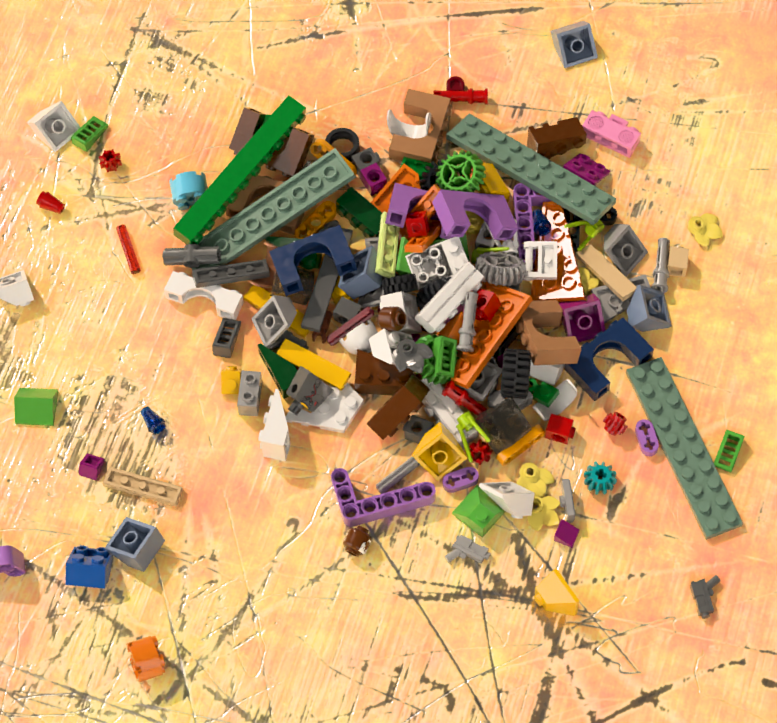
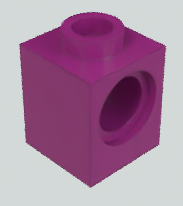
M377 163L360 170L361 181L371 196L378 194L387 184V178Z

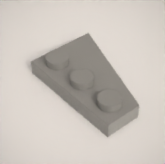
M646 274L629 279L636 287L643 285L651 288ZM606 285L591 290V293L600 299L604 324L627 310L633 297L631 296L622 301Z

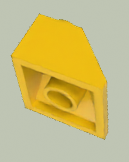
M441 422L425 433L412 454V457L437 482L468 458L453 434Z
M556 568L535 587L534 599L546 611L575 616L578 612L579 599Z

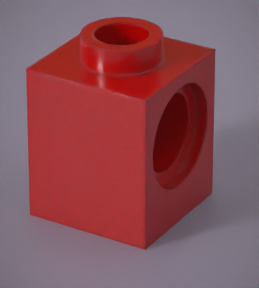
M427 210L408 213L405 220L408 238L427 236L430 229Z
M479 288L477 291L478 300L475 319L490 322L499 309L501 302L495 292Z
M551 413L545 438L568 444L569 438L573 439L575 434L574 420Z

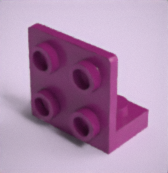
M581 153L563 166L566 170L594 186L610 173V170L606 169L604 165L596 163L589 156Z

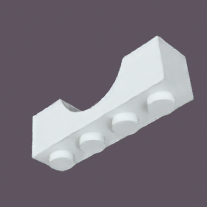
M173 271L164 288L167 299L184 304L193 297L209 298L216 305L217 315L222 318L236 320L244 304L243 296L240 292L225 289L221 285L196 288L193 277L188 276L184 272L178 273Z

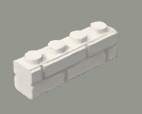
M466 262L414 317L415 320L430 334L435 331L440 332L446 325L444 321L447 318L451 319L458 312L456 308L460 304L462 306L465 304L466 292H476L483 285L481 281L484 279V276L470 262Z
M426 378L421 379L430 389L422 401L426 414L429 417H434L436 425L441 422L453 434L461 448H463L464 445L456 425L459 424L457 418L464 414V412L455 404L454 400L442 395L444 388L440 383L434 385L433 382L428 383ZM475 427L468 432L465 429L463 430L467 443L472 442L478 437V431Z

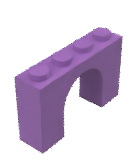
M395 183L385 223L403 228L407 214L428 191ZM442 227L440 238H453L452 236H446Z
M440 190L432 202L446 236H464L471 225L465 211L476 213L482 217L487 223L494 240L505 241L512 239L518 230L504 195Z

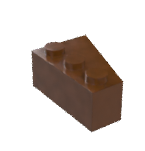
M577 117L557 121L556 125L549 126L548 123H545L541 128L528 127L527 147L547 159L556 155H563L571 149L580 148L586 144L587 133Z
M357 349L354 385L355 391L358 394L393 396L414 374V371L409 368L399 372L395 365L376 358L373 354Z
M413 374L370 418L367 425L382 440L388 435L392 437L398 431L397 426L400 423L404 425L411 418L409 414L413 410L417 412L424 405L422 401L430 389Z

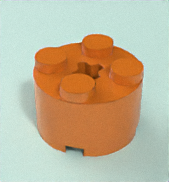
M148 636L126 644L128 652L132 654L130 655V662L138 682L165 673V661L163 655L159 654L156 636Z

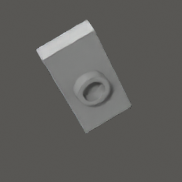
M562 479V495L559 496L560 506L564 507L566 521L573 523L575 520V508L571 483L569 479Z

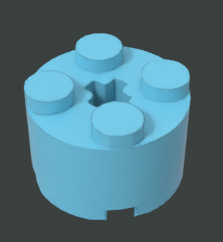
M196 171L183 172L175 175V180L172 181V178L170 179L169 184L173 204L178 206L179 210H187L207 190L208 185L204 173L197 175Z

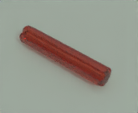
M126 225L117 226L116 230L131 274L139 273L141 271Z

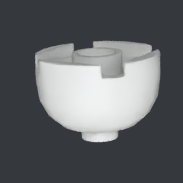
M371 319L367 320L368 325L362 323L347 333L345 341L343 338L339 340L347 352L357 355V349L367 353L372 352L369 338L377 334L378 331Z

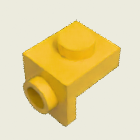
M226 366V369L221 371V394H239L242 369H237V366Z

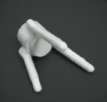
M484 220V223H485V225H486L488 231H489L490 234H491V231H490V229H489L487 223H486L485 220ZM517 231L513 236V240H505L502 243L503 245H501L499 240H494L498 247L510 248L508 251H499L500 253L505 252L518 256L517 248L519 243Z

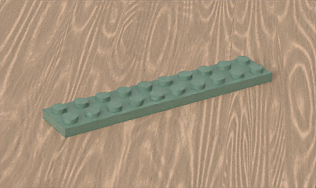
M470 113L446 134L447 140L466 151H471L472 154H476L481 160L493 164L498 170L592 225L616 204L615 197Z
M334 148L203 236L200 243L196 245L200 247L219 246L221 249V261L219 264H200L199 267L192 268V270L227 265L356 178L355 174L337 149Z
M662 357L627 369L626 375L648 420L653 424L660 446L705 539L707 540L742 527L743 522Z

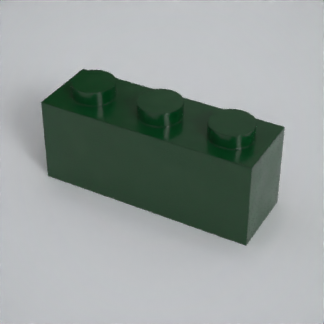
M353 187L349 188L336 200L337 213L341 217L347 218L355 229L361 230L366 238L379 237L382 212Z

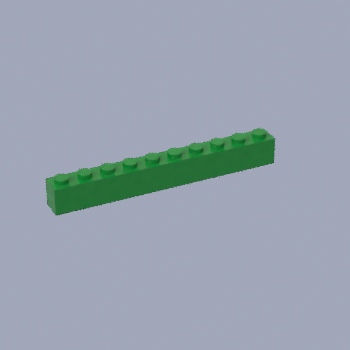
M288 95L174 226L173 235L186 245L199 244L205 231L212 229L217 217L224 215L229 203L233 204L236 201L238 193L241 190L244 191L250 183L249 180L260 173L261 166L271 160L273 152L280 150L286 137H290L292 129L304 122L306 119V107Z

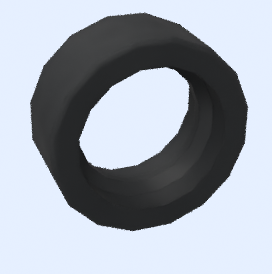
M348 128L332 130L327 135L325 141L332 146V143L338 139L350 140L353 143V148L341 154L352 162L351 156L360 151L357 134Z

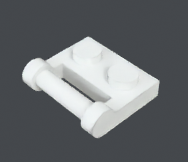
M524 242L523 249L525 250L526 263L524 280H557L558 242ZM534 249H538V272H532Z

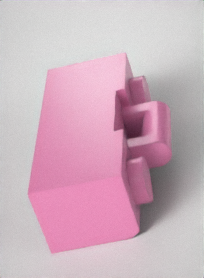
M592 110L582 125L587 133L586 138L628 158L631 157L640 142L641 133L635 127H627L629 121L614 114L608 119L603 112Z

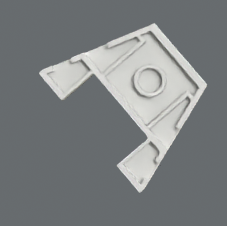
M346 383L342 391L330 385L329 387L334 391L314 412L309 413L302 409L296 416L289 411L285 416L288 423L296 422L301 423L303 426L311 425L324 430L345 433L364 404V399L348 383Z

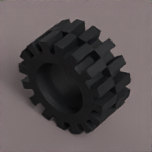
M405 274L382 280L384 295L400 291L407 293L418 290L415 274Z

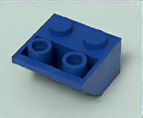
M84 545L74 547L66 561L65 585L105 589L110 578L113 555L106 551L105 547L97 549L88 548Z

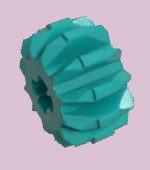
M595 461L594 467L591 465L587 467V471L584 472V478H586L584 484L589 485V491L595 489L596 495L599 491H602L605 495L607 490H613V485L617 482L615 478L617 473L616 471H611L612 465L606 467L604 461L601 465Z

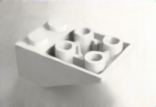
M453 237L429 246L423 253H411L405 256L411 273L416 275L418 291L420 288H424L425 284H429L430 281L433 282L443 277H452L463 264L468 262L459 237Z
M275 389L274 395H271L269 398L268 406H270L269 413L266 412L264 415L263 424H265L264 430H260L258 441H260L263 457L286 461L291 443L279 390Z

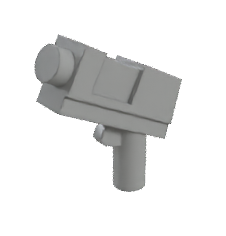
M460 535L456 537V541L452 545L453 551L445 555L444 558L449 563L458 556L462 559H465L467 556L482 564L484 559L488 560L491 553L488 552L489 548L482 547L474 543L473 540Z

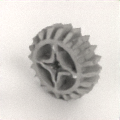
M485 252L477 257L475 263L476 270L484 276L482 281L495 284L496 286L517 285L522 283L526 275V263L523 259L505 252Z

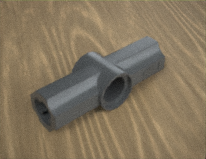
M187 244L184 248H165L162 254L163 263L165 266L184 265L188 268H197L200 264H219L221 261V249L219 246L200 247L196 244Z

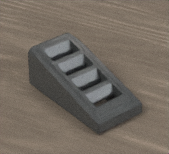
M227 318L222 319L212 344L213 355L231 358L241 321Z

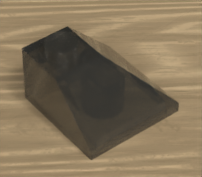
M298 267L297 272L304 290L288 296L285 295L278 274L275 271L270 296L290 297L292 302L306 306L312 294L314 271Z

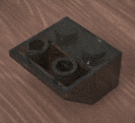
M512 396L480 413L475 421L489 437L490 442L488 443L495 454L509 448L532 430L531 425Z

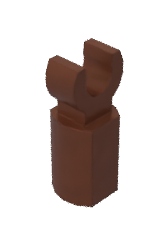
M327 310L320 333H312L313 342H315L317 336L322 337V344L326 342V332L333 315L331 311Z

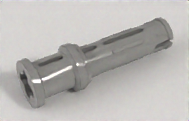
M668 238L658 239L656 268L652 274L654 283L651 288L663 293L668 291L667 278L670 275L667 269L670 245Z
M466 292L463 324L458 332L460 340L456 349L464 352H473L474 348L472 345L473 337L476 335L474 322L478 293Z

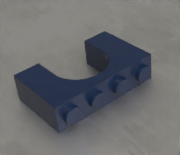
M340 225L269 251L286 296L304 290L297 269L302 259L310 254L323 253L331 257L339 276L357 270L354 257Z
M621 318L619 321H613L608 329L604 332H599L593 341L583 344L577 364H565L564 370L594 401L609 391L611 383L597 369L593 362V358L597 353L605 349L618 350L626 355L635 366L646 363L653 356L654 349L624 318Z

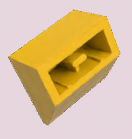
M483 163L486 169L484 171L486 177L482 179L484 184L479 185L480 191L478 192L504 195L506 202H509L510 192L494 165Z

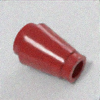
M42 191L36 201L39 208L59 214L65 208V204L48 191Z

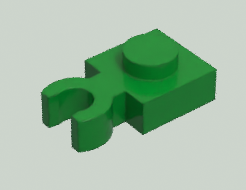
M529 379V383L533 386L529 387L528 390L533 394V400L549 408L560 394L559 389L545 382L538 385L535 379Z

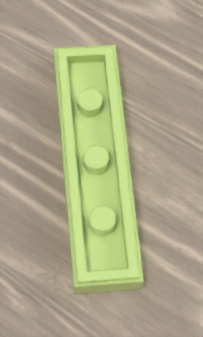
M384 211L381 214L375 273L391 278L395 276L400 227L386 224L387 212Z

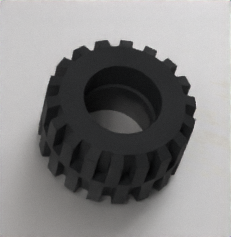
M505 349L500 391L502 397L526 399L528 396L531 364L530 350Z

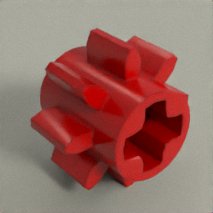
M114 149L104 150L102 156H99L100 168H105L107 173L109 171H117L118 166H122L120 153L115 154Z
M619 412L607 414L603 420L606 423L604 429L613 436H616L617 433L619 435L623 434L628 427L625 424L627 419Z
M479 439L477 444L475 442L471 443L469 447L471 448L470 452L473 462L479 463V465L483 461L489 462L491 459L489 455L493 452L490 449L489 442H482Z

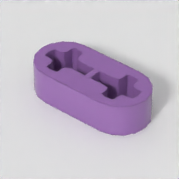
M646 419L638 421L635 427V434L640 450L645 456H653L657 453L659 447L653 424ZM641 426L647 429V435L641 430ZM647 440H649L650 445L653 446L652 450H649V448L646 447Z
M466 467L446 474L443 477L444 490L454 493L476 485L479 479L478 471L473 467ZM468 473L473 476V480L466 478ZM448 480L455 482V486L448 484Z

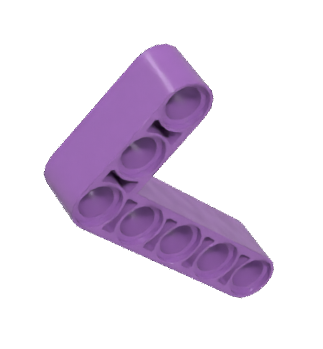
M519 183L515 185L513 190L514 219H516L518 226V257L524 261L525 250L522 243L535 241L532 206H542L543 202H550L551 200L543 195H538L536 191ZM535 249L533 250V267H532V270L534 269V266H535V259H536Z
M337 468L331 474L332 488L342 520L349 527L428 506L436 498L434 484L422 482L357 501L348 472L343 468ZM337 478L345 479L343 482L335 481ZM424 491H429L432 494L429 496H425L422 493ZM343 495L350 496L347 500L341 499ZM407 496L413 498L411 501L403 500ZM386 502L394 503L390 507L384 505ZM368 507H373L375 510L372 512H367L365 509ZM350 512L356 514L354 517L346 516Z

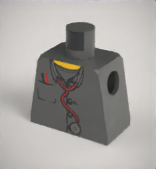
M300 366L287 390V395L294 399L288 410L296 416L303 407L310 412H314L334 390L309 370Z

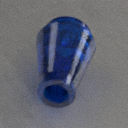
M541 209L534 210L532 212L534 232L539 236L549 234L551 231L550 221Z
M148 406L141 410L140 414L148 431L154 435L160 434L166 427L165 420Z

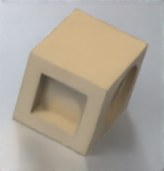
M670 246L667 265L670 275L686 276L689 248Z

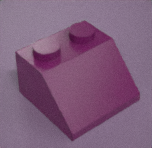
M595 294L586 295V300L559 302L563 311L561 322L566 336H575L578 343L594 339L599 332L606 331L600 299Z

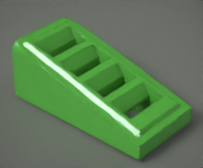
M93 116L72 135V144L88 152L108 128V124ZM97 123L98 125H100V127L98 128L93 124Z
M444 336L434 338L435 374L450 378L454 377L457 340ZM442 366L448 368V371L442 370Z
M726 429L714 461L715 467L730 473L732 472L745 436ZM727 438H729L731 440L737 441L738 444L735 445L733 443L727 442L726 440ZM726 445L736 450L735 452H733L731 450L725 449L724 446ZM722 452L732 455L733 458L731 459L721 454ZM719 459L730 462V466L719 463Z

